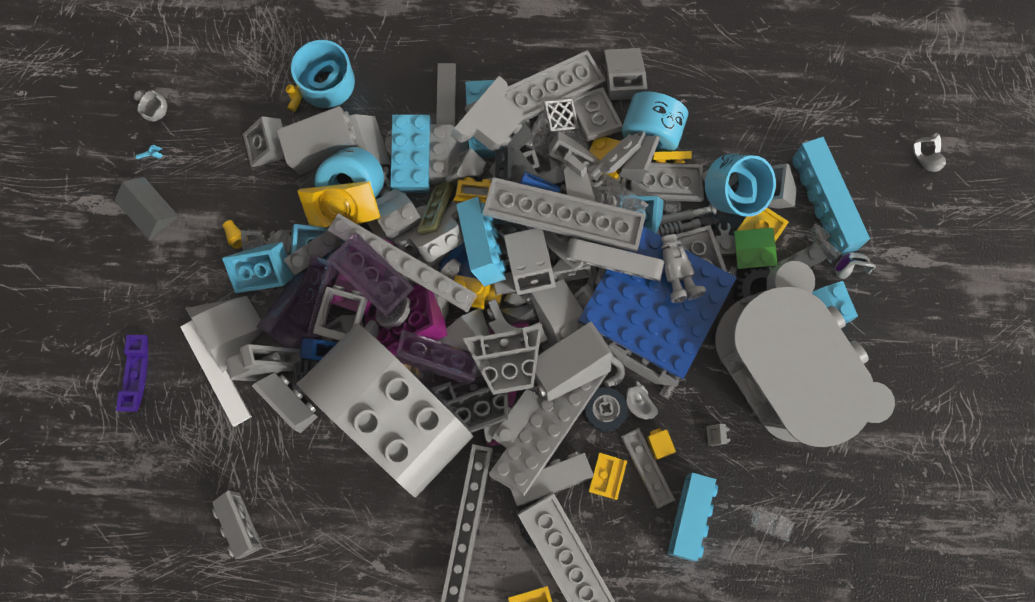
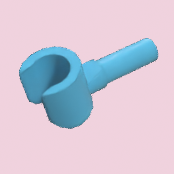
M151 145L148 151L137 154L136 158L153 156L159 159L163 156L161 153H158L162 148Z

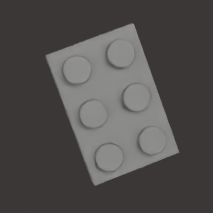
M603 87L582 93L572 99L577 120L588 141L622 131L623 125Z

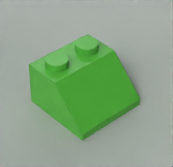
M773 228L734 231L737 269L777 265Z

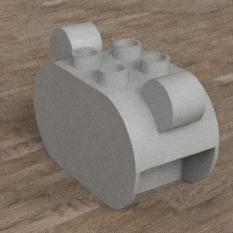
M790 261L776 266L770 271L767 277V291L750 295L737 301L724 313L715 333L716 351L769 433L785 441L802 442L815 447L834 446L853 438L863 429L867 422L880 423L887 420L893 413L895 399L891 390L886 385L873 382L871 374L864 365L869 360L866 351L857 341L849 342L841 328L846 326L841 313L834 306L827 308L818 297L812 294L815 287V276L810 267L800 261Z

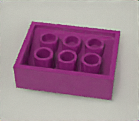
M419 284L402 292L410 299V313L400 326L391 327L392 329L380 326L375 316L377 307L371 310L369 317L365 316L366 325L370 320L377 322L380 333L376 339L399 361L447 336L445 319L434 293Z

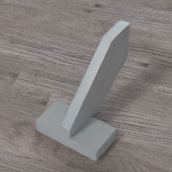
M571 154L567 159V167L564 169L567 195L596 202L586 165Z

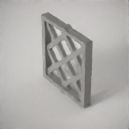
M572 99L543 102L545 118L547 119L550 133L579 128ZM558 105L563 109L561 113L556 110ZM548 107L552 110L551 114H549ZM565 111L570 114L568 119L563 116ZM554 112L559 115L557 120L552 117ZM561 118L566 121L564 126L559 123ZM551 120L555 122L553 127L551 124Z

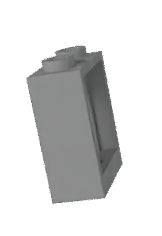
M333 285L332 288L326 287L313 333L336 340H341L346 335L345 333L324 328L333 295L360 302L353 326L356 323L361 325L368 301L367 298L363 297L364 293L352 290V293L344 292L345 288Z

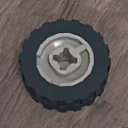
M610 387L597 389L584 408L586 421L592 428L594 427L597 431L611 432L619 428L625 421L628 412L624 396L618 390Z

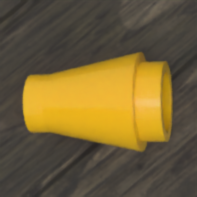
M232 220L226 221L223 224L229 246H232L234 249L244 246L246 235Z

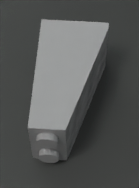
M338 106L278 129L277 132L286 163L299 175H303L320 166L339 150L355 147L354 139H356L353 128H350L349 122H351V118L348 112H344Z
M592 321L538 355L534 380L538 384L539 394L541 397L545 396L548 402L611 372L612 352Z

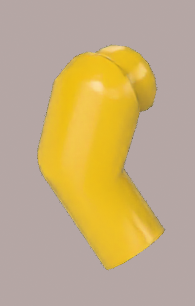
M289 84L286 87V92L291 101L287 109L296 112L302 100V95L296 86Z

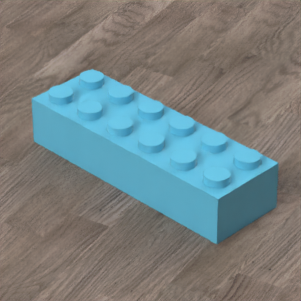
M824 137L803 143L793 157V165L795 169H798L800 181L808 191L807 196L815 207L816 217L821 220L822 230L830 241V248L837 257L857 251L870 237Z

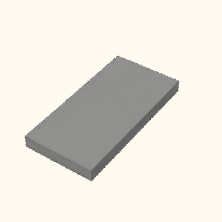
M651 162L640 184L629 180L630 196H658L666 201L703 202V165Z

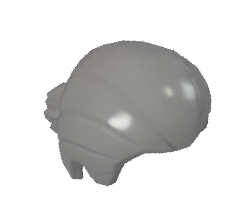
M153 90L146 92L145 95L141 91L135 92L134 99L140 102L137 111L144 119L153 122L165 116L168 106L162 95Z

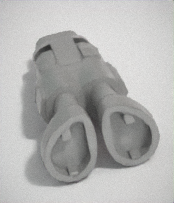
M676 234L661 237L663 243L661 249L665 264L664 270L667 282L672 283L673 292L670 294L671 302L680 303L686 299L689 301L705 295V287L696 286L692 280V277L695 275L692 263L688 260L681 241L677 240ZM680 280H683L685 289L682 288Z

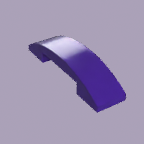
M147 335L126 336L124 354L127 355L122 391L118 392L116 411H138L147 375Z

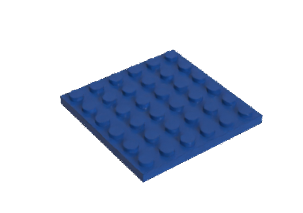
M645 227L642 229L638 251L624 250L663 260L661 236ZM685 250L695 272L692 280L696 286H704L706 294L688 301L686 299L680 303H672L670 294L673 292L672 283L667 282L664 270L665 264L660 281L607 269L578 322L586 325L592 321L598 332L604 337L676 377L684 379L737 277ZM680 280L682 288L685 289L683 280Z

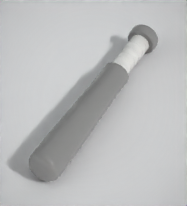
M710 204L709 207L701 209H690L662 215L660 225L663 226V224L694 219V217L706 215L709 212L716 214V209Z

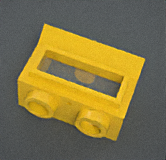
M470 177L458 180L454 202L457 204L479 197L482 203H486L492 180L483 179L482 182H475V179Z

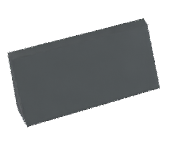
M145 177L122 182L114 200L148 240L154 238L179 217Z

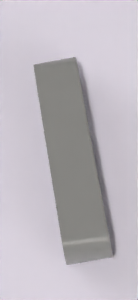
M570 239L566 253V259L654 281H660L664 261L661 259L578 239Z

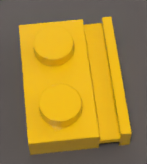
M692 151L654 152L652 160H655L657 163H666V160H674V163H685V160L692 159Z
M455 275V282L476 293L477 297L471 307L484 310V303L487 301L492 284L484 287L476 278Z
M599 453L589 492L617 500L627 461Z

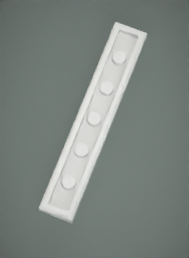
M191 320L182 325L181 329L232 426L235 427L251 418L252 416L234 382L230 380L227 369L224 372L221 371L193 321Z

